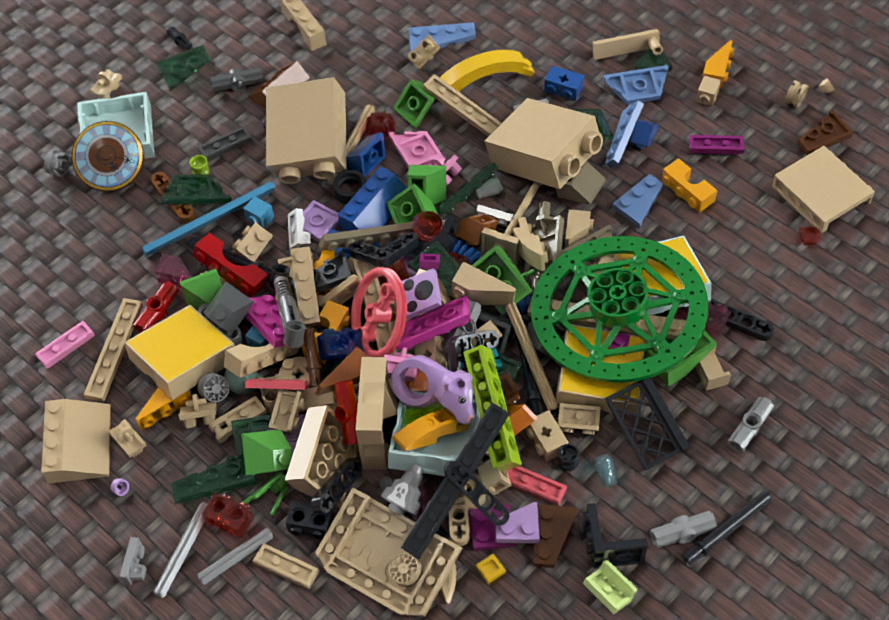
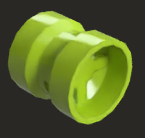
M196 155L190 159L189 163L193 177L197 180L206 179L210 175L206 157Z

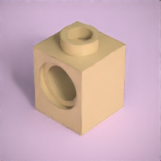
M704 76L697 92L696 102L713 106L719 93L721 80Z
M491 459L478 467L482 484L493 495L512 486L507 470L493 469Z

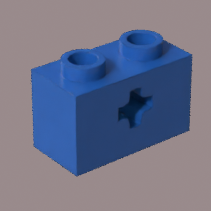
M552 65L545 78L544 91L576 101L584 87V75Z

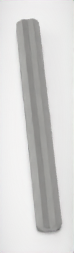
M205 502L200 503L153 590L156 596L165 597L211 510L209 504Z

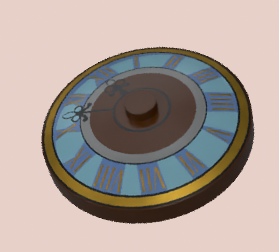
M101 121L88 126L78 135L72 148L71 158L74 171L83 183L100 192H116L129 187L136 181L143 169L145 155L140 139L129 127L114 121Z

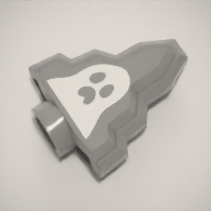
M414 464L405 471L402 479L395 480L391 487L385 488L381 497L390 502L388 509L402 516L405 511L417 515L420 507L418 500L421 493L418 487L422 480V467Z

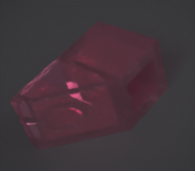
M162 254L155 270L158 282L164 284V282L168 281L181 288L180 282L192 278L191 274L180 257Z

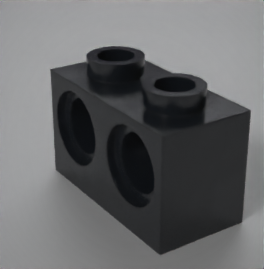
M292 500L285 522L288 532L296 536H301L302 534L309 535L319 540L324 538L334 521L333 507L327 513H315L311 503ZM300 517L304 518V519H303L302 521H300V522H296V521H295L297 518H300ZM319 521H324L322 525H315Z

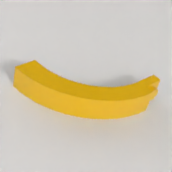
M494 50L465 59L450 68L440 79L460 92L470 83L490 74L515 72L531 77L535 71L531 66V62L523 58L520 52L514 50Z

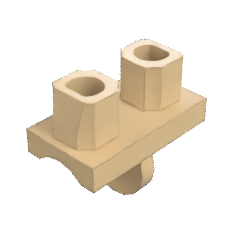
M428 35L408 54V58L420 69L429 59L433 58V55L440 47Z
M108 69L105 72H99L97 75L98 81L90 89L91 93L97 95L99 99H109V93L119 87L122 75L119 73L115 74Z
M193 394V400L186 401V406L180 407L179 419L180 421L183 420L186 428L197 426L196 418L203 417L204 424L209 425L215 420L216 402L207 403L206 398L199 399L197 394Z
M125 419L117 427L108 431L129 457H136L147 446Z

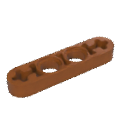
M163 172L154 173L151 177L154 189L177 218L185 224L194 221L195 213L192 206L168 176ZM166 190H173L171 194H164ZM175 201H182L178 206L173 205Z

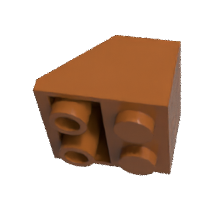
M483 213L467 217L460 221V228L453 236L466 240V243L471 246L481 244V235L484 227L496 230L498 220Z

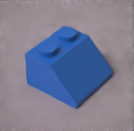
M381 132L368 136L358 144L357 148L347 155V170L359 171L366 177L386 157L384 135Z

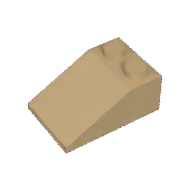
M465 262L462 263L452 280L451 295L454 299L466 295L469 300L478 302L480 305L503 306L514 302L516 288Z

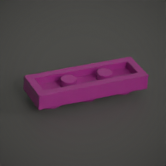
M689 135V153L743 154L744 139L743 136Z

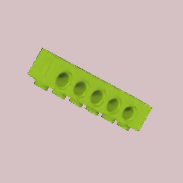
M479 345L464 351L468 372L473 377L472 387L480 419H482L492 402L508 412L492 350ZM510 417L507 418L488 449L493 469L506 471L522 465Z

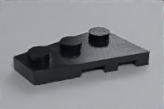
M344 250L338 253L339 256L332 260L327 259L323 262V266L314 269L316 293L336 287L351 276Z

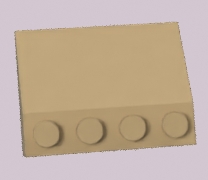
M71 399L45 401L41 473L48 484L109 477L110 434L108 431L111 429L110 404Z
M327 405L308 408L285 481L296 490L311 497L317 493L345 459L356 458L359 450L358 443L344 444L341 423L337 421L335 412ZM346 492L333 507L338 509L342 507Z

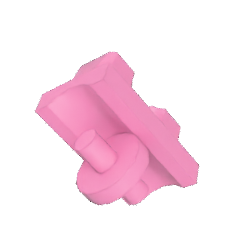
M455 154L446 163H444L445 158L443 156L440 158L433 157L431 160L433 166H446V172L448 171L453 176H456L462 169L456 162L458 157ZM446 174L447 186L452 181V179Z
M403 347L402 353L394 351V356L385 354L389 378L392 377V372L397 364L410 356H414L407 354L406 347ZM409 367L405 372V380L414 382L417 373H420V369Z

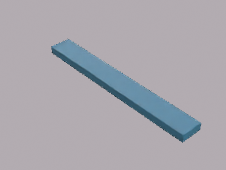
M270 181L142 247L143 254L147 257L245 207L254 196L261 199L274 192L275 185Z

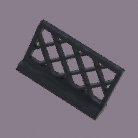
M651 378L639 380L605 398L608 407L644 471L690 447ZM639 387L642 392L641 400L630 397L632 389ZM617 397L625 399L623 410L615 408L611 400ZM628 400L639 404L637 414L626 411ZM642 405L651 408L653 411L651 418L640 415ZM625 414L636 417L633 428L625 426L623 422ZM638 419L650 422L647 432L636 429ZM652 423L661 425L663 429L661 436L650 433ZM635 432L646 435L643 446L635 444L633 440ZM649 436L660 440L657 450L646 447ZM662 442L671 443L675 451L669 454L661 452ZM645 450L656 453L654 462L648 465L643 458Z

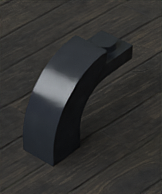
M448 214L436 238L428 242L419 241V245L404 256L420 261L421 254L440 255V258L451 252L459 241L453 235L458 232L461 220Z

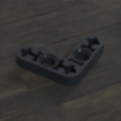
M409 232L400 236L383 249L357 241L350 244L348 250L351 258L377 267H388L419 245V240L416 233Z
M484 330L453 336L449 340L448 345L451 372L460 370L458 367L460 360L463 361L462 370L468 372L463 352L474 348L471 344L473 337L476 339L475 347L483 345L492 349L498 345V334L492 330ZM490 338V341L484 342V339Z

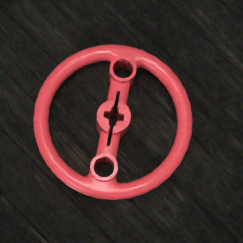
M376 267L363 276L355 291L351 309V328L356 346L369 357H384L385 354L390 355L396 349L402 338L407 317V300L405 289L399 276L389 268ZM384 276L388 279V283H384L381 286V298L378 303L367 304L365 308V319L367 320L365 325L361 326V307L364 295L375 278ZM393 300H396L397 315L393 333L382 349L378 351L372 350L369 347V342L375 341L377 336L376 328L379 323L387 324L390 322L392 317L390 305Z

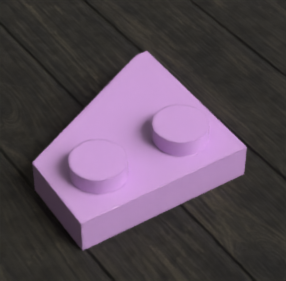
M537 502L509 513V520L506 524L501 526L495 525L496 543H539Z

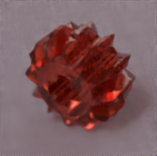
M385 110L382 113L377 111L376 114L371 113L370 117H367L366 130L370 135L381 132L384 137H389L388 133L394 132L395 120L391 113L387 114Z

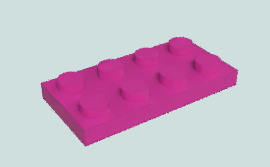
M272 295L250 298L254 301V304L245 317L273 348L286 346L284 344V332L277 300Z
M464 295L406 321L402 338L396 347L398 352L402 351L403 347L409 350L416 344L427 342L432 337L446 334L455 327L466 325L471 321L468 297Z

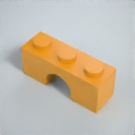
M678 158L663 169L661 181L665 186L671 188L678 197L684 199L691 208L700 213L715 202L717 190L706 180L698 184L687 182L690 179L691 168Z
M329 300L319 315L321 326L329 329L324 333L314 332L318 360L323 364L326 363L328 358L332 357L336 343H339L342 339L343 330L351 322L349 308ZM303 343L302 350L304 356L306 357L305 346Z

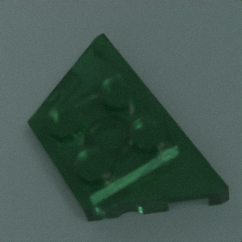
M210 174L173 175L171 183L167 186L161 203H229L232 201V196L230 194L226 195L222 191L223 187L216 183Z

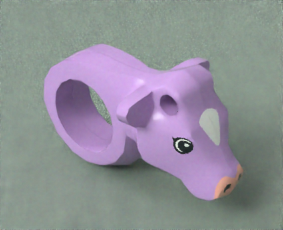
M423 355L410 356L397 364L393 370L391 377L392 389L397 398L404 402L405 405L413 408H424L438 401L454 415L458 423L468 424L474 419L473 377L468 372L463 370L451 372ZM409 367L418 368L427 376L429 386L426 394L419 395L408 389L404 377Z

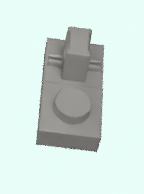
M130 537L121 569L120 578L124 585L132 586L133 581H142L145 578L147 568L145 565L139 564L140 559L144 556L145 548L137 537Z

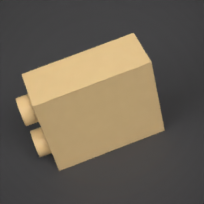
M334 77L266 88V166L280 182L295 184L300 182L301 177L310 175L318 179H330L335 176V172L347 170L345 92Z
M527 98L484 142L494 169L561 189L571 177H575L579 173L581 166L592 155L600 151L603 137L599 133L595 116Z

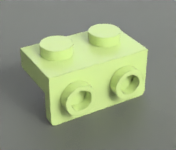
M608 560L603 561L600 568L586 577L583 582L613 614L629 604L637 591L636 587Z

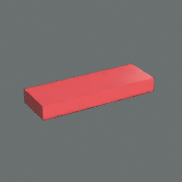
M251 378L245 381V388L306 390L309 388V381Z
M521 466L507 470L512 487L556 506L560 505L567 490L566 485Z

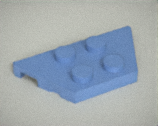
M668 65L608 74L603 76V81L626 105L633 104L638 100L640 102L659 100L667 75Z

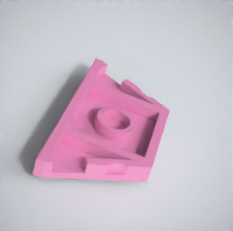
M427 131L405 132V135H394V132L388 133L389 139L408 169L410 165H432L431 160L433 157L440 158L442 156Z

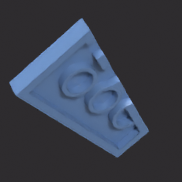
M474 22L409 28L411 51L428 35L433 38L440 48L447 47L450 43L459 44L476 39Z
M639 100L630 104L621 113L610 150L606 155L605 165L610 168L619 163L644 103Z

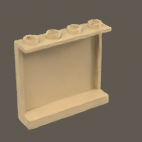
M825 146L775 174L772 187L820 233L827 230L830 222L864 201L870 204L875 193L869 185L861 180L857 174L850 170L844 162L839 160Z

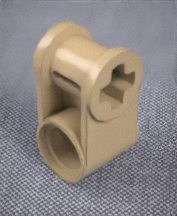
M279 373L267 378L261 376L259 379H279ZM260 388L265 409L273 413L279 389Z

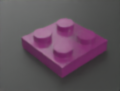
M510 504L504 505L509 513H511ZM493 507L490 509L496 514L495 520L502 517L503 511H496ZM478 508L468 510L474 551L516 546V543H496L495 524L490 522Z

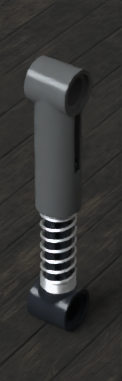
M276 264L271 269L270 286L276 290L278 298L277 307L284 332V344L288 347L298 348L303 345L305 324L301 321L295 298L292 296L289 285L290 268L283 264Z

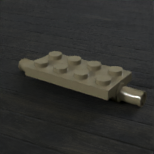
M543 201V204L542 202L539 203V214L536 217V223L531 225L532 233L539 235L540 242H544L545 251H547L548 263H545V270L561 256L564 218L561 215L556 217L549 216L551 204L547 201ZM525 261L524 273L535 270L533 274L524 277L532 289V292H530L532 298L535 287L545 271H540Z

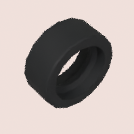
M346 170L334 178V195L339 202L347 204L361 189L360 187L354 192H343L340 190L343 184L355 182L362 187L366 183L365 176L359 171Z

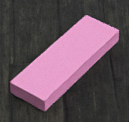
M82 321L39 350L35 355L45 368L48 369L93 338L95 334Z

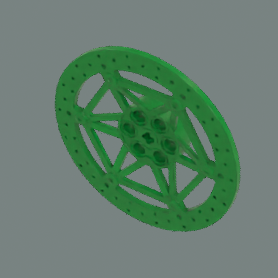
M613 236L585 242L558 257L545 270L535 287L531 301V318L534 332L542 348L556 363L566 370L584 378L600 382H635L657 376L671 369L690 354L700 341L706 327L708 297L699 273L686 258L675 250L649 239ZM604 255H634L633 258L591 266L583 264L590 259ZM652 259L672 271L680 280L684 289H675L647 264V260ZM642 270H645L668 292L648 288L645 280L641 277ZM597 271H603L599 274L592 273ZM569 272H572L574 277L559 309L550 311L554 291L561 280ZM581 280L588 289V297L566 309ZM648 294L664 299L649 301ZM688 303L689 312L686 323L678 337L669 344L665 339L680 304ZM585 305H589L590 311L574 313ZM672 305L661 333L657 334L647 314V310ZM594 318L597 321L595 345H592L569 322ZM643 319L651 336L635 324ZM561 324L590 352L589 356L584 357L570 349L559 338L553 325ZM602 327L613 328L601 345ZM625 327L646 342L645 344L608 350L621 328ZM647 350H654L657 353L649 358L630 363L603 362L604 358Z

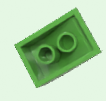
M499 245L494 246L471 265L516 288L514 299L516 304L532 292V289L512 260ZM494 305L502 315L507 312L506 306Z
M704 330L700 341L690 354L680 363L658 376L669 387L685 377L717 346V343ZM665 339L669 344L674 341L673 339ZM654 350L644 351L645 359L657 354Z

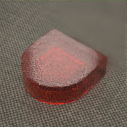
M814 226L799 228L803 246L818 243L821 236L818 228Z

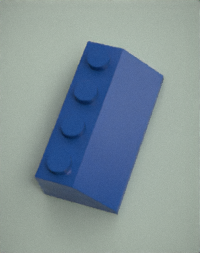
M380 166L339 212L340 228L345 231L385 226L392 218L387 202L407 189L396 174Z

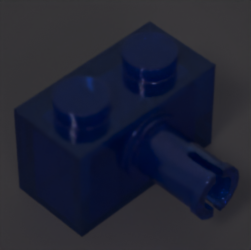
M352 327L343 328L341 331L326 329L316 337L320 360L346 358L357 346L364 352L360 330L352 329Z

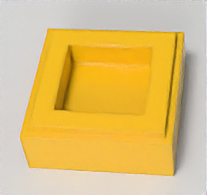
M494 554L476 564V569L487 584L506 573L505 568Z

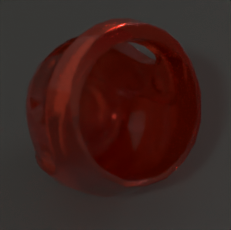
M430 210L419 212L412 220L413 233H416L418 239L422 241L433 240L438 236L443 227L440 216Z

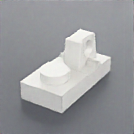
M478 205L476 210L478 214L483 213L498 220V225L502 227L509 226L514 217L513 214Z
M296 208L288 214L289 249L307 246L311 243L310 233L303 231L305 222L303 209Z

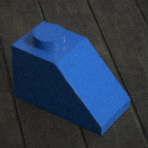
M644 120L636 121L630 142H634V146L643 149L645 146H650L659 125Z

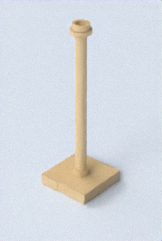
M533 182L504 234L484 227L481 235V257L494 246L499 245L510 256L514 265L517 266L519 238L511 236L513 228L517 227L518 218L522 217L539 186L544 184Z

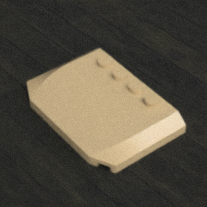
M352 487L315 553L329 574L400 615L425 616L462 548L446 538L435 534L418 560L422 567L420 579L411 586L398 584L390 577L389 564L394 556L400 553H408L401 549V546L416 522L388 509L387 506Z

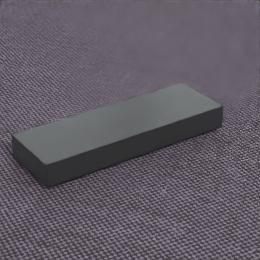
M243 126L197 148L199 153L205 156L208 162L253 140L248 130Z

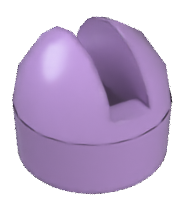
M121 478L114 479L110 485L111 491L118 496H123L129 490V483Z

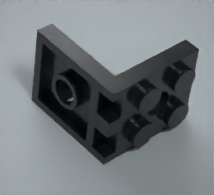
M596 503L587 504L586 512H583L582 531L587 537V541H585L586 553L591 555L593 569H599L605 560H608L615 567L644 564L648 548L647 539L640 538L603 543Z

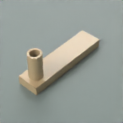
M654 29L594 41L593 57L596 60L651 49L655 55H659L663 51V47L659 43V31Z

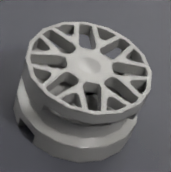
M55 149L51 150L46 155L44 161L45 172L63 177L69 169L70 156L64 152L59 153Z
M206 373L198 381V393L201 397L211 402H220L229 393V382L225 377L217 373Z

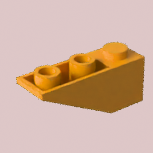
M732 40L711 56L705 64L703 77L708 76L721 80L719 89H722L723 82H727L729 72H726V70H730L732 60H729V58H733L735 49L731 48Z
M158 387L136 417L139 428L143 430L151 427L158 420L168 417L180 407L186 406V401L193 400L190 390L172 400Z

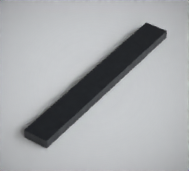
M492 402L455 461L462 463L473 474L510 413ZM458 466L450 468L452 470L450 475L455 474L460 480L464 477L457 472ZM446 476L401 546V549L418 560L461 493Z

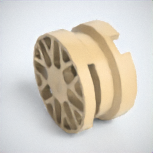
M794 80L793 83L795 85L790 86L785 97V103H791L794 107L799 108L807 94L808 85H801L800 82Z
M400 553L391 559L389 574L398 584L411 586L420 579L422 567L414 556L408 553Z

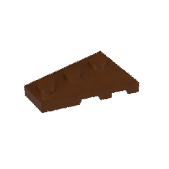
M832 109L814 128H810L801 136L797 144L806 155H809L822 146L827 148L851 138L853 131Z
M537 504L539 543H534L533 566L554 568L575 517L579 512V508Z

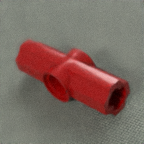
M164 282L155 296L147 299L146 308L133 324L134 328L141 333L154 326L158 320L163 319L167 314L166 309L179 293V289L171 282Z
M353 381L336 382L334 385L338 406L335 408V417L341 423L344 444H357L356 420L358 402L355 400Z

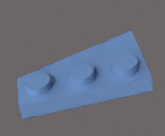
M649 174L616 200L612 208L640 228L642 221L649 213L650 207L660 194L663 183Z

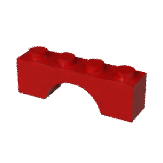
M208 233L195 244L193 257L210 270L216 269L219 276L225 279L227 283L239 289L241 293L252 298L265 287L268 274L254 264L238 266L229 262L222 252L224 243L211 233Z

